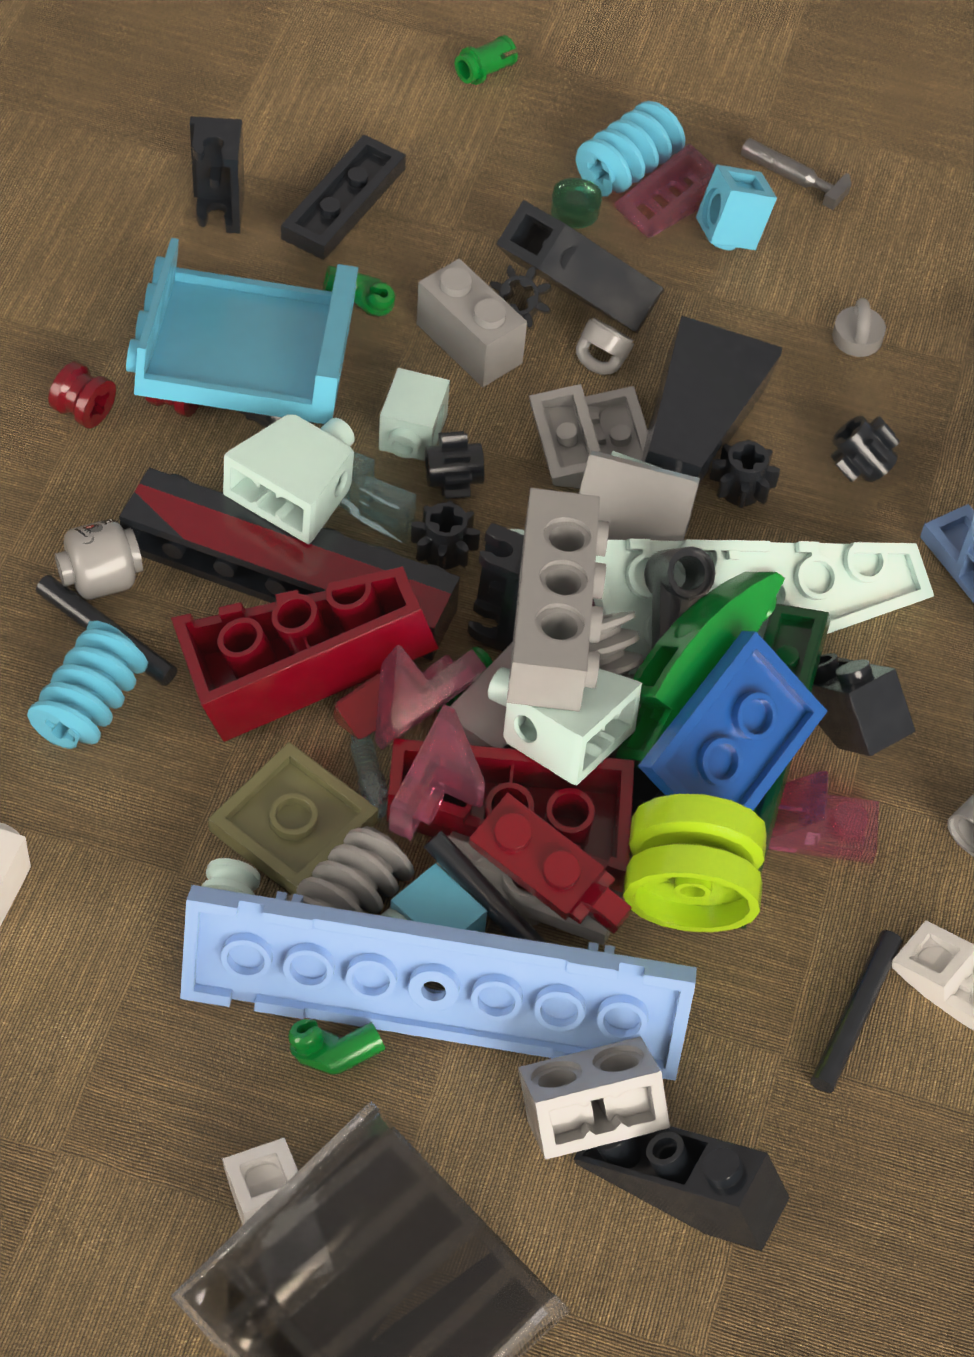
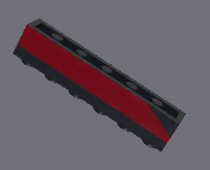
M149 467L119 516L120 525L123 530L128 528L133 530L141 557L270 603L276 602V594L297 589L300 594L304 595L326 591L330 582L403 566L438 648L457 611L460 577L448 573L439 566L416 562L399 556L388 548L371 546L348 538L331 528H322L315 539L308 545L223 495V492L192 483L178 474H167ZM437 650L421 657L432 661Z

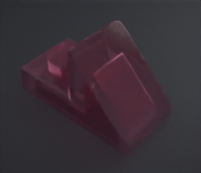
M396 645L381 665L375 742L381 750L393 743L394 738L404 735L467 689L487 667L476 653L470 650L455 662L447 654L422 673L400 645Z
M445 704L442 706L390 805L389 831L409 840L412 839L421 821L428 825L431 824L441 805L444 793L475 807L481 808L483 806L485 781L454 708Z
M819 771L785 784L768 847L769 850L873 864L877 853L879 801L827 794L828 771Z

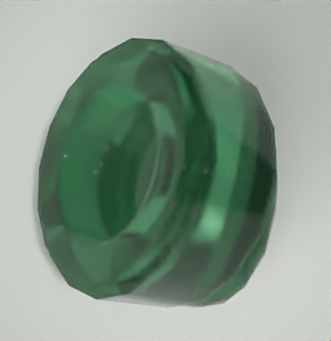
M566 178L558 181L553 188L551 215L571 228L591 226L600 215L602 202L600 188L593 182L582 178Z

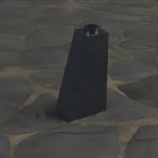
M681 316L667 352L641 461L666 470L700 478V484L712 467L713 460L720 456L723 445L729 443L766 390L783 347Z

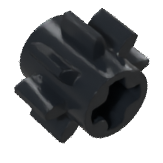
M510 265L507 266L509 278L503 284L491 281L490 286L506 302L514 297L512 288L517 285H522L526 292L534 290V295L527 299L529 308L520 311L516 304H509L527 321V327L532 330L534 329L532 316L538 311L543 314H550L551 312L550 308L541 302V295L549 293L552 290L550 283H543L536 286L533 281L537 270L533 266L528 269L525 276L517 275Z
M864 416L854 417L836 432L832 440L838 450L831 454V458L850 482H853L859 475L867 482H874L886 475L898 459V455L892 448L896 447L900 441L880 416H877L871 423Z
M464 431L438 433L439 446L425 447V471L428 487H441L442 497L444 496L445 499L470 498V485L484 483L485 468L481 443H468V435Z
M751 440L741 441L733 446L724 444L720 459L713 460L709 478L719 482L717 497L725 498L729 503L739 508L750 506L757 501L762 504L767 503L770 488H776L780 474V468L770 466L773 451L771 449L766 450L762 445Z
M452 501L439 503L433 507L425 505L423 507L422 522L416 521L411 524L410 541L417 544L416 559L418 561L426 560L429 564L443 569H451L458 565L462 567L468 566L469 551L479 550L481 531L473 528L474 512H465L460 506L453 504Z

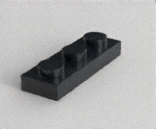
M363 135L281 224V240L325 260L405 170L406 154Z

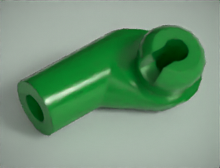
M328 266L323 281L324 291L332 292L337 267ZM358 273L354 303L370 316L381 317L389 314L394 307L396 299L393 288L376 277Z
M303 1019L296 1022L290 1028L288 1034L290 1052L300 1064L330 1075L341 1074L386 1050L372 1022L343 1037H339L321 1030L318 1027L317 1021Z

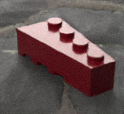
M403 566L330 582L326 591L304 595L300 594L297 589L276 594V602L250 608H244L242 602L218 607V615L194 620L191 613L171 617L201 706L223 742L366 681L378 673L382 674L439 649Z
M394 738L386 822L431 837L440 830L447 836H450L452 831L471 837L508 792L605 867V871L615 878V882L610 888L623 892L626 866L629 863L634 760L606 758L576 786L516 749Z

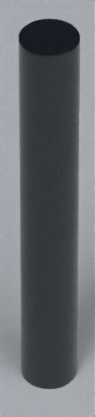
M46 575L39 581L36 593L86 630L89 621H101L119 629L145 655L148 661V666L145 670L147 675L162 686H167L173 681L178 669L172 663L68 587L63 586L53 576Z
M442 830L436 833L423 846L445 871L487 910V915L508 937L547 943Z
M883 930L880 932L812 1075L810 1082L819 1091L825 1093H832L890 971L892 960L902 945L901 937L892 931Z

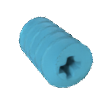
M653 101L639 103L632 111L625 113L619 120L612 122L605 130L599 131L592 139L581 144L577 149L575 158L577 169L586 185L599 197H606L612 191L617 193L625 192L632 183L639 182L646 173H652L658 164L666 163L673 154H678L682 151L686 140L683 127L677 117L660 103Z
M89 621L87 630L78 636L75 647L65 655L63 665L54 671L51 683L41 690L39 701L32 704L28 709L27 717L31 725L50 743L62 748L73 749L77 747L78 741L91 745L98 743L101 738V732L97 726L105 727L110 725L113 714L109 708L117 709L123 705L125 697L122 691H130L135 687L137 679L133 673L140 674L145 672L148 661L132 640L119 629L101 621Z

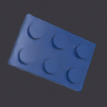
M742 631L638 767L666 796L674 794H705L732 800L754 810L828 711L756 631Z

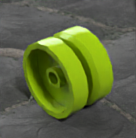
M674 794L656 797L640 805L634 813L631 823L629 846L633 857L626 866L623 891L625 902L632 907L631 910L639 917L660 926L682 931L719 932L737 929L753 922L760 913L763 883L758 869L765 861L767 838L765 822L752 809L732 800L705 794Z

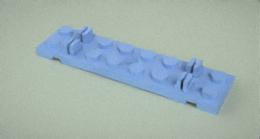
M192 885L186 900L180 999L230 1007L232 999L255 1003L254 1011L298 1019H304L305 1017L359 1027L372 1022L377 1030L551 1059L641 1037L659 1066L662 1078L676 1081L696 984L697 967L614 954L615 946L605 945L604 952L598 951L599 944L592 942L588 943V949L306 904L303 903V895L293 894L292 900L288 901L287 893L277 891L276 898ZM435 981L442 984L445 990H432L423 984Z

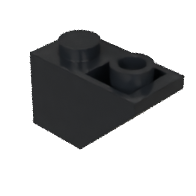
M835 653L821 655L811 693L828 711L818 725L838 749L870 757L916 732L895 668L870 664L865 659L850 660L840 658Z

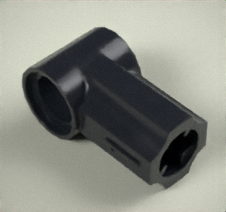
M683 547L661 550L652 555L646 563L644 571L645 584L650 593H652L651 650L673 623L700 598L705 596L714 584L716 575L714 563L709 554L700 548ZM677 561L682 563L686 574L682 587L678 586L674 580L673 571Z

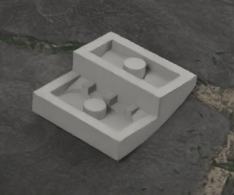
M578 384L529 395L553 485L580 488L591 450L608 455L615 451L641 461L648 430L634 386L584 396L582 385Z
M591 450L579 494L600 496L599 520L609 522L608 540L635 538L684 541L700 478Z

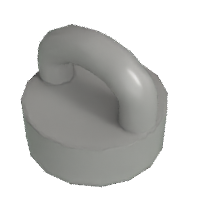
M860 298L856 301L855 307L846 308L837 315L832 338L839 350L848 355L856 357L869 356L881 348L886 325L884 319L877 312L870 309L869 301L866 298Z
M593 318L588 320L576 345V354L580 363L588 370L600 375L613 374L618 371L624 360H626L634 346V340L610 325ZM591 343L612 354L611 359L608 362H602L594 358L588 350Z

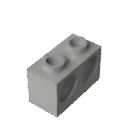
M641 1037L518 1067L528 1124L545 1160L670 1128L662 1072Z

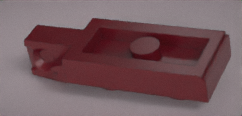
M508 792L469 838V845L564 920L570 917L581 924L589 915L614 935L629 917L632 907L609 889L615 882V878L605 871V867Z

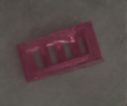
M689 143L616 201L615 207L649 239L699 209L715 166ZM689 177L694 184L690 187L683 181L685 178ZM674 186L682 194L676 197L668 188ZM659 195L668 205L663 208L653 197ZM643 203L655 215L648 219L636 207Z

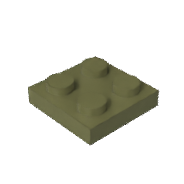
M288 742L208 818V827L212 834L292 895L297 894L296 889L303 879L312 877L313 870L320 862L328 860V856L335 846L344 844V839L350 830L365 826L373 827L378 822L379 809L292 743Z

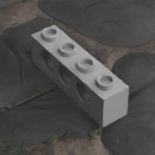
M530 488L524 528L507 703L580 712L584 687L596 688L600 652L589 651V642L599 643L603 607L592 606L593 598L602 599L606 564L596 563V556L605 557L609 533V522L599 520L600 496Z

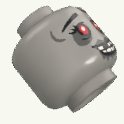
M106 519L68 530L63 540L64 551L55 553V561L63 586L74 584L78 594L86 600L130 589L135 583V573L143 571L142 558L133 530L131 528L123 530L122 526L114 519Z

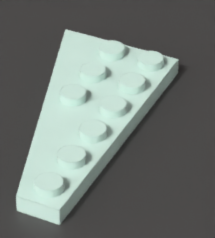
M630 538L627 540H608L605 557L596 556V563L606 564V575L602 599L593 598L595 606L603 607V615L635 611V617L621 625V628L638 631L639 640L625 648V651L642 654L644 661L650 653L652 646V593H650L645 584L644 571L650 557L661 550L696 547L709 554L714 563L716 573L714 584L709 592L743 572H778L785 577V580L776 595V604L829 612L830 626L827 634L933 597L934 593L917 543L853 542L850 544L809 541L777 543L770 541L695 539L661 541ZM677 561L673 571L674 580L678 586L682 587L686 574L682 563ZM769 617L762 623L758 631V634L762 638L764 636ZM640 666L631 670L629 674H636Z

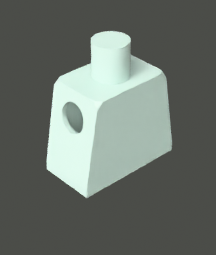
M286 415L235 446L224 455L223 495L309 545L350 489L354 451L350 446L355 440L354 433L350 426L339 418H331L321 428H318L297 415Z
M501 667L497 670L488 688V698L506 707L503 737L507 744L577 786L635 731L642 683L599 669L596 688L584 687L580 712L507 703L510 669L506 667Z

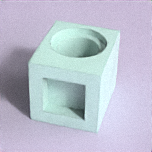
M398 368L380 414L379 450L393 453L402 458H414L425 461V447L437 445L438 433H441L448 414L450 380Z

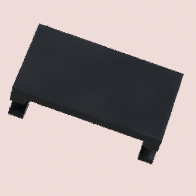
M191 116L190 140L194 198H197V222L201 227H206L208 213L213 210H220L225 213L224 224L226 233L240 234L245 195L242 119Z
M491 523L485 532V551H480L479 563L482 569L473 611L484 618L495 620L499 625L489 628L481 625L480 622L469 621L467 632L475 640L504 651L513 642L524 535Z

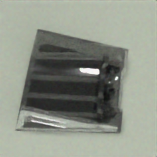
M373 1102L368 1103L171 1295L174 1301L214 1346L222 1349L228 1357H522L570 1312L562 1300L555 1293L551 1292L391 1124Z

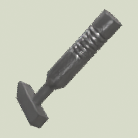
M748 138L742 147L741 156L803 187L814 186L826 192L822 205L832 210L849 193L851 179L848 173L835 185H832L818 178L813 169L751 138Z

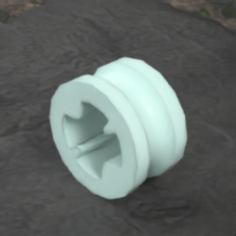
M218 858L212 860L207 865L206 877L208 880L202 884V887L255 895L253 891L259 887L261 877L254 867L245 862L230 858Z

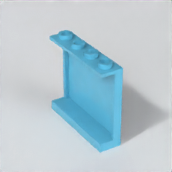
M171 238L166 256L156 257L152 283H148L146 289L144 311H139L135 339L131 338L128 347L126 371L135 373L134 395L281 418L286 415H297L308 422L325 424L333 418L353 312L358 267L338 264L333 290L330 292L178 268L179 239Z

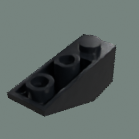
M525 200L521 202L496 243L513 262L527 270L531 266L535 267L537 276L635 333L639 332L664 291L663 287L567 224Z
M672 1126L668 1129L578 1151L573 1158L578 1166L706 1235L759 1251L763 1250L790 1198L767 1152Z

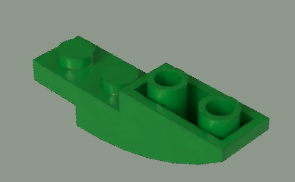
M743 572L720 584L700 598L673 623L655 644L633 677L634 680L642 683L639 701L641 707L637 714L635 731L621 744L615 758L634 760V769L641 770L638 765L742 631H756L758 633L762 623L775 609L777 603L776 595L785 577L778 572Z

